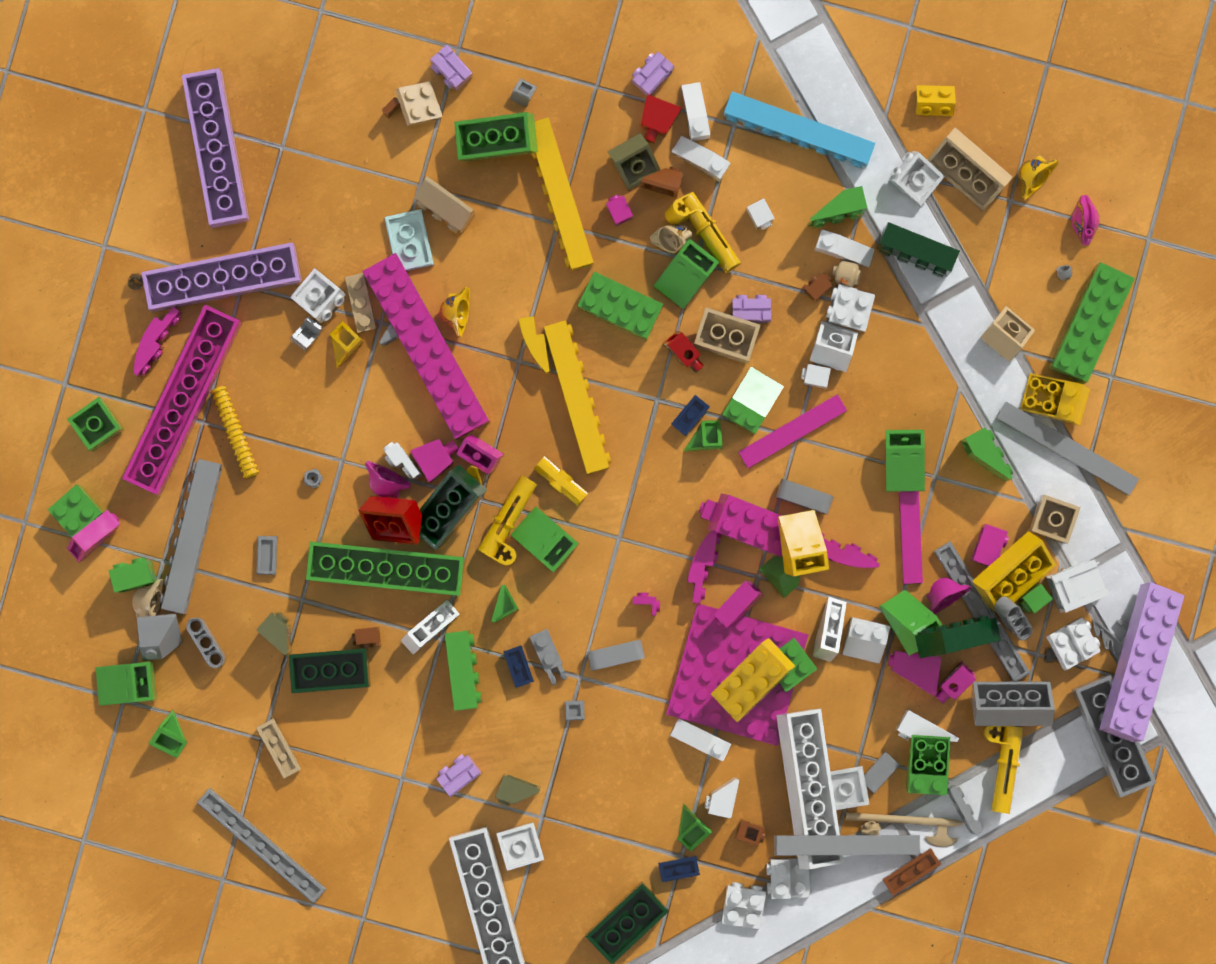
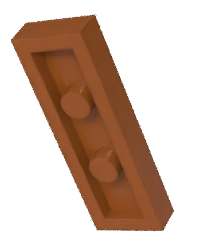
M929 848L882 880L892 896H894L942 864L933 850Z

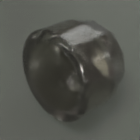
M139 273L131 274L128 278V286L133 290L141 289L143 287L142 275Z
M1045 647L1044 650L1045 663H1054L1058 659L1054 656L1055 653L1050 647Z

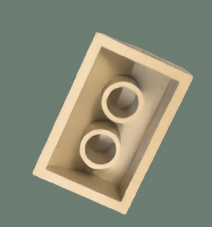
M427 176L414 197L419 208L424 211L426 209L430 210L433 213L431 215L439 222L443 220L448 223L447 227L454 233H457V231L463 233L475 216L474 210Z
M705 308L693 346L748 364L760 325Z

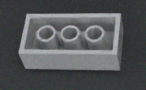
M973 682L971 701L975 726L1053 725L1055 707L1050 682Z

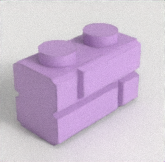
M448 45L430 59L431 69L437 75L441 74L445 78L443 82L449 89L453 87L457 91L473 77V73Z
M659 52L655 55L651 53L645 60L647 64L642 69L640 67L637 68L632 74L634 77L632 83L646 96L648 94L652 95L675 68Z
M736 295V299H732V316L753 323H770L771 298H767V295H755V299H748L747 295Z
M461 754L453 760L455 765L451 768L446 766L438 772L440 776L436 779L450 797L482 773L469 755L464 757Z

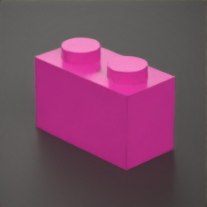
M473 434L464 439L457 452L458 456L487 474L496 469L504 455Z
M983 524L971 561L987 567L990 566L1001 556L1002 547L1005 548L1009 539L1006 536L1007 531Z

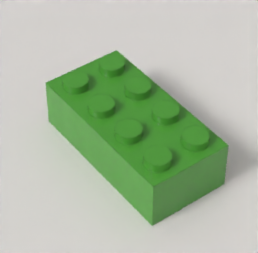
M524 112L454 122L457 155L460 161L467 162L538 152L535 120L532 113Z
M595 271L578 304V309L646 341L663 308L662 303Z
M470 630L445 633L454 711L478 708L479 703H482L481 691L477 692L476 685L480 684L479 673L475 672L474 665L477 664L476 653H472V646L475 645L474 634H470Z

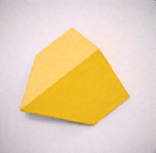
M343 321L329 334L332 338L337 369L363 343V340Z

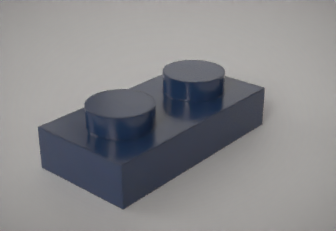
M694 395L671 425L686 437L710 406L697 395Z
M522 645L503 651L515 687L534 682Z
M696 856L658 863L662 882L700 875Z

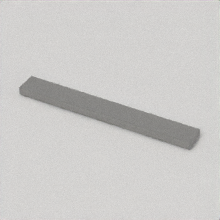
M1005 402L996 418L1128 496L1139 478L1008 402Z
M951 541L936 549L934 553L949 578L959 585H969L972 587L961 598L975 621H977V617L986 615L988 619H997L993 610L986 606L972 582L974 580ZM997 619L1001 640L989 644L1012 682H1017L1030 674V671Z
M209 788L197 802V804L313 904L327 889L214 790Z
M920 835L774 836V855H920Z

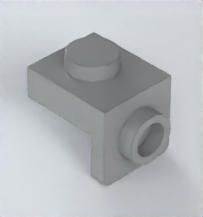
M307 317L301 327L291 336L290 340L306 351L319 337L322 327L316 320Z

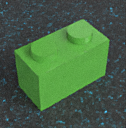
M1035 584L1018 599V606L1024 613H1036L1053 598L1042 584Z

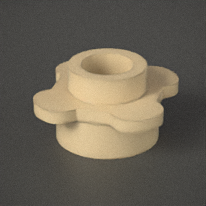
M868 821L861 825L862 833L864 835H879L881 830L879 822Z

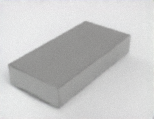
M258 536L257 574H277L278 536Z
M884 752L864 774L866 787L875 793L900 764Z

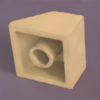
M1005 306L980 338L996 350L1001 357L1010 362L1023 348L1035 329Z

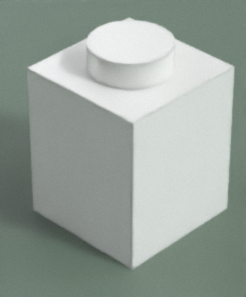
M764 198L746 208L756 230L759 228L765 230L772 226L771 222L775 218Z
M808 364L806 368L802 369L801 379L804 380L803 384L826 389L831 368Z

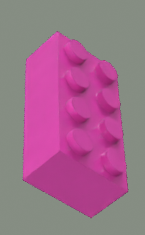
M721 493L708 530L772 555L783 557L778 516L782 515L734 496Z

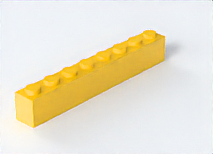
M549 117L535 121L538 152L531 154L533 159L537 158L539 166H536L538 176L543 177L545 183L541 184L544 196H549L550 202H547L550 214L554 213L556 219L553 220L555 231H559L561 238L558 239L561 250L565 249L567 254L564 257L566 267H571L573 272L592 266L594 262Z
M566 320L544 326L586 473L588 475L609 469L608 464L612 462L609 452H604L605 438L603 434L599 435L597 427L601 425L598 415L594 416L592 411L595 408L593 398H589L587 390H590L588 380H583L581 372L585 371L582 360H577L576 354L579 353L577 343H572L571 336L574 335L571 324L567 325Z

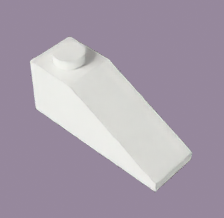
M700 82L681 85L690 140L709 139L710 130Z
M683 136L680 137L671 151L718 182L721 181L731 164L718 154Z
M822 229L814 251L869 268L875 249Z
M831 597L827 598L815 639L813 657L831 662L839 653L847 602Z
M446 600L400 641L414 655L459 615V612Z
M907 709L895 729L899 731L898 736L907 741L911 738V735L951 737L950 741L958 742L959 740L958 737Z
M679 718L670 735L721 761H724L731 746V743Z

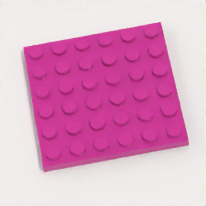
M697 603L666 715L778 746L780 737L776 715L787 713L794 687L785 692L778 683L738 722L718 703L711 693L766 639L769 638L779 648L790 639L795 638L804 650L808 634L742 616L731 628H722L715 621L717 618L713 615L718 609Z

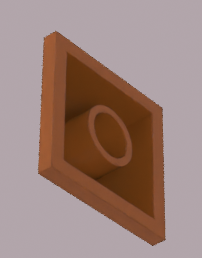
M675 167L664 168L643 177L640 188L677 198L684 173H681V170Z

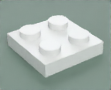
M863 766L830 771L836 810L870 804Z
M534 822L496 833L507 871L544 860Z

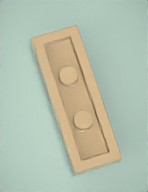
M364 273L345 277L357 333L376 330Z
M274 718L256 728L283 778L301 770Z

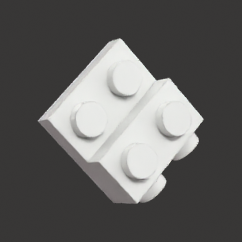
M912 151L904 155L902 158L903 164L900 167L892 170L890 174L892 177L889 181L902 193L907 194L917 205L922 206L945 176L919 152Z
M314 268L290 298L317 321L322 323L331 318L332 310L336 306L339 307L343 304L346 294Z
M839 284L837 288H833L831 299H834L833 306H829L826 317L829 318L828 323L866 332L875 295Z
M391 442L383 448L387 454L385 459L392 468L396 466L399 469L404 465L402 469L408 478L413 477L417 480L422 476L398 442L395 444Z
M1083 617L1046 636L1064 671L1101 652L1099 640L1092 636L1090 632L1091 625Z
M798 858L770 859V864H766L767 875H770V883H767V895H771V899L810 897L809 869H799Z
M737 882L727 885L721 923L760 930L766 891L762 890L763 887L751 885V888L743 887L742 883Z

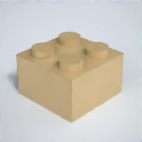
M1041 495L1029 532L1062 544H1068L1081 507L1047 495Z

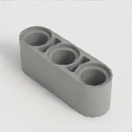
M781 479L775 496L778 499L826 515L829 513L834 498L832 495L785 479Z
M1006 596L998 599L995 604V610L1006 628L1021 641L1028 639L1033 629L1021 608Z
M201 618L190 619L187 622V631L205 661L212 668L222 667L226 662V656L206 622ZM194 621H198L201 624V629L198 632L192 629ZM205 637L211 641L209 648L202 646V640ZM214 654H218L221 657L218 665L212 662Z
M641 639L587 652L591 671L645 658Z

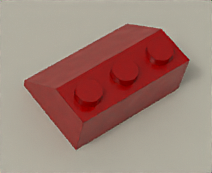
M370 496L358 510L372 540L415 545L419 543L422 514L416 500Z

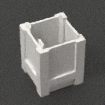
M1095 559L1087 560L1046 576L1060 613L1071 611L1109 596L1108 591L1111 590L1106 589L1097 566L1100 562H1096Z

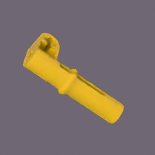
M694 192L677 199L666 210L665 218L673 225H678L688 219L691 221L696 229V235L701 236L725 273L734 270L741 264V261L716 226V220L711 219Z
M520 475L498 515H494V522L478 547L480 552L503 565H510L516 561V550L504 543L509 532L515 529L513 525L537 486L535 482ZM520 496L521 498L519 499L514 510L512 511L507 522L505 523L500 534L498 535L496 532L498 531L499 527L504 521L506 515L508 514L516 498ZM502 544L505 546L503 552L509 550L512 559L505 561L502 554L499 558L495 557Z
M985 726L983 729V736L987 741L1001 744L1000 756L996 760L998 769L991 811L1010 814L1017 767H1020L1018 760L1024 728L1015 726ZM1001 727H1004L1002 742L999 741V735H995L992 738L989 730L995 728L996 732H1001ZM1009 750H1011L1010 760L1008 764ZM1007 764H1008L1009 766H1008V773H1007L1005 791H1004V793H1003L1004 782H1005V775H1006V769H1007Z

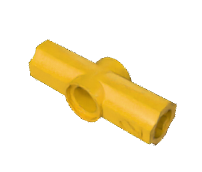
M545 456L534 468L537 473L549 481V484L560 494L563 493L577 506L588 495L582 487L573 481L574 479L564 470L556 467Z

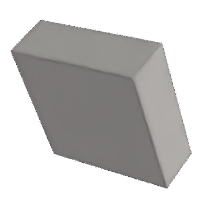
M584 700L565 701V721L585 720Z

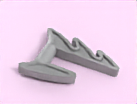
M1093 619L1095 635L1097 637L1100 636L1101 631L1106 650L1109 649V641H1111L1113 654L1119 661L1126 635L1120 641L1096 619ZM1122 620L1116 621L1126 631L1128 630L1129 623Z

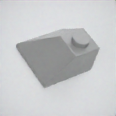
M176 614L137 617L139 647L143 661L163 659L182 644V636Z

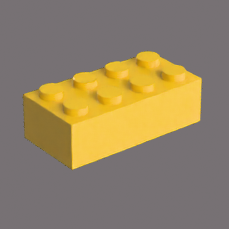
M1028 531L972 582L986 606L996 612L995 604L998 599L1006 596L1015 603L1052 570L1056 564L1043 540Z
M768 638L711 695L738 722L795 665Z

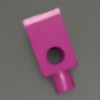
M438 439L412 449L411 453L431 483L454 463L450 455L457 452L459 448L454 440L443 446L442 442Z
M961 661L940 683L942 689L935 695L936 698L943 704L950 697L955 700L976 680V674ZM951 683H955L958 686L956 688H951L949 685Z

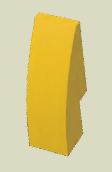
M534 316L518 318L523 338L532 357L546 374H550L544 334H536Z

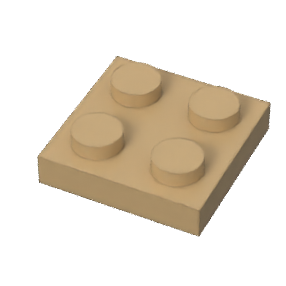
M431 81L400 87L395 90L407 126L439 120L443 117Z

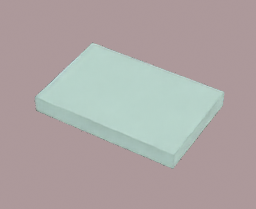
M422 209L384 217L392 255L394 253L398 255L406 271L434 265Z

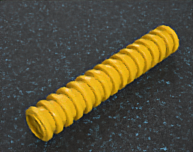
M221 386L211 390L210 394L213 395L212 400H215L214 405L218 407L216 409L217 412H220L219 417H222L221 422L224 423L223 428H226L225 433L229 435L227 438L231 440L229 442L230 445H233L232 450H235L234 456H237L236 461L240 463L238 466L242 468L240 471L244 473L243 478L247 479L257 475L259 470H256L257 464H254L255 459H252L251 456L253 454L249 452L251 449L247 447L248 442H245L244 431H241L242 426L238 424L240 421L236 419L238 416L234 414L235 409H232L233 403H230L229 393L225 391L227 388L226 386Z

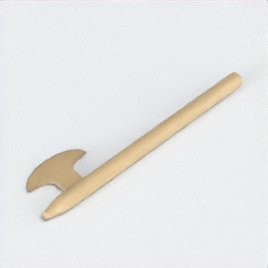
M845 813V820L937 826L936 835L925 837L930 844L939 847L951 846L957 842L958 838H951L947 835V826L963 825L962 821L946 818Z

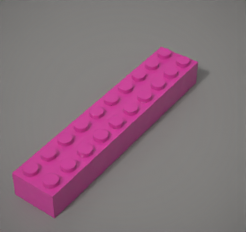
M394 253L362 271L454 438L458 440L489 423V419L398 255Z
M204 305L122 479L161 496L242 325L240 320Z

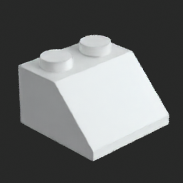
M822 321L810 361L846 372L853 355L858 332Z
M851 617L842 655L880 664L890 626Z
M733 777L713 790L710 796H706L704 807L707 809L708 814L726 818L732 817L739 784L738 778Z

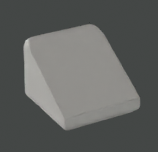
M520 78L512 91L510 99L527 107L537 86Z
M391 323L380 340V344L383 347L398 339V335Z

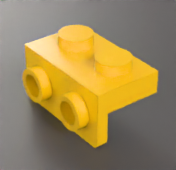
M917 85L916 115L953 116L956 105L955 86Z

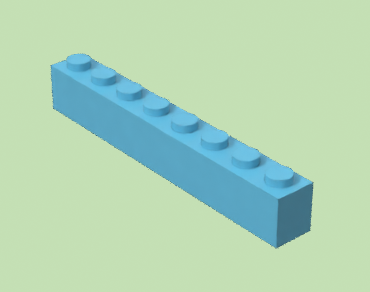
M733 91L723 115L729 122L737 123L738 121L744 123L746 128L762 130V133L765 135L773 136L774 134L780 136L782 141L789 143L794 141L798 143L799 147L816 149L818 154L833 155L835 160L841 162L845 160L852 162L851 165L857 168L867 167L875 146V142Z

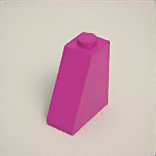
M106 510L71 538L67 550L80 563L117 531L120 525L119 519L114 513Z
M745 581L713 614L717 618L715 621L722 628H731L765 594L751 581Z
M893 651V655H889L888 666H891L893 672L930 695H937L941 657L920 658L919 654L909 656L906 652Z

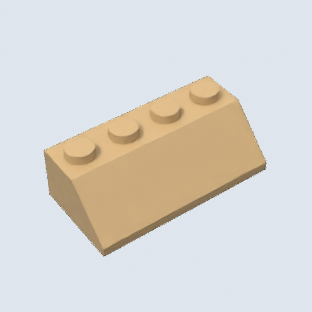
M956 128L949 133L927 159L945 176V179L983 211L1013 178Z

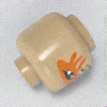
M841 261L838 266L835 265L832 272L836 284L854 287L855 284L858 285L862 270H859L857 264L847 261Z

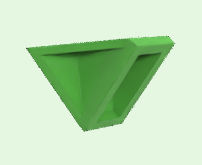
M720 420L701 421V425L684 451L722 450Z
M773 556L759 568L783 598L799 585L800 575L793 577L785 574L783 557Z
M501 585L491 621L495 623L519 610L506 585Z
M172 710L157 728L148 744L178 758L187 741L174 710Z
M683 804L677 839L691 852L712 833V830Z

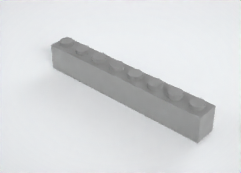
M198 459L197 463L194 462L192 473L194 477L193 481H190L188 484L187 492H190L188 500L185 499L183 504L185 514L184 518H181L179 521L178 529L180 534L174 541L173 548H176V551L169 561L171 571L170 575L167 574L164 585L167 587L165 593H162L160 598L161 609L187 614L223 468L222 464Z

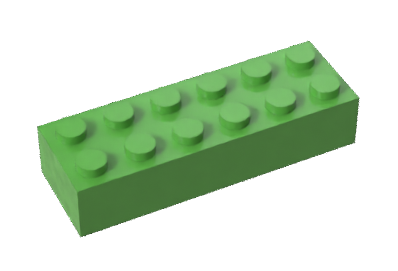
M1101 262L1095 266L1049 369L1082 384L1089 381L1135 280L1134 277Z

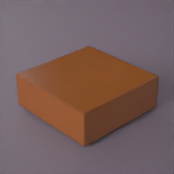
M394 97L382 109L383 114L387 118L401 107L399 100Z

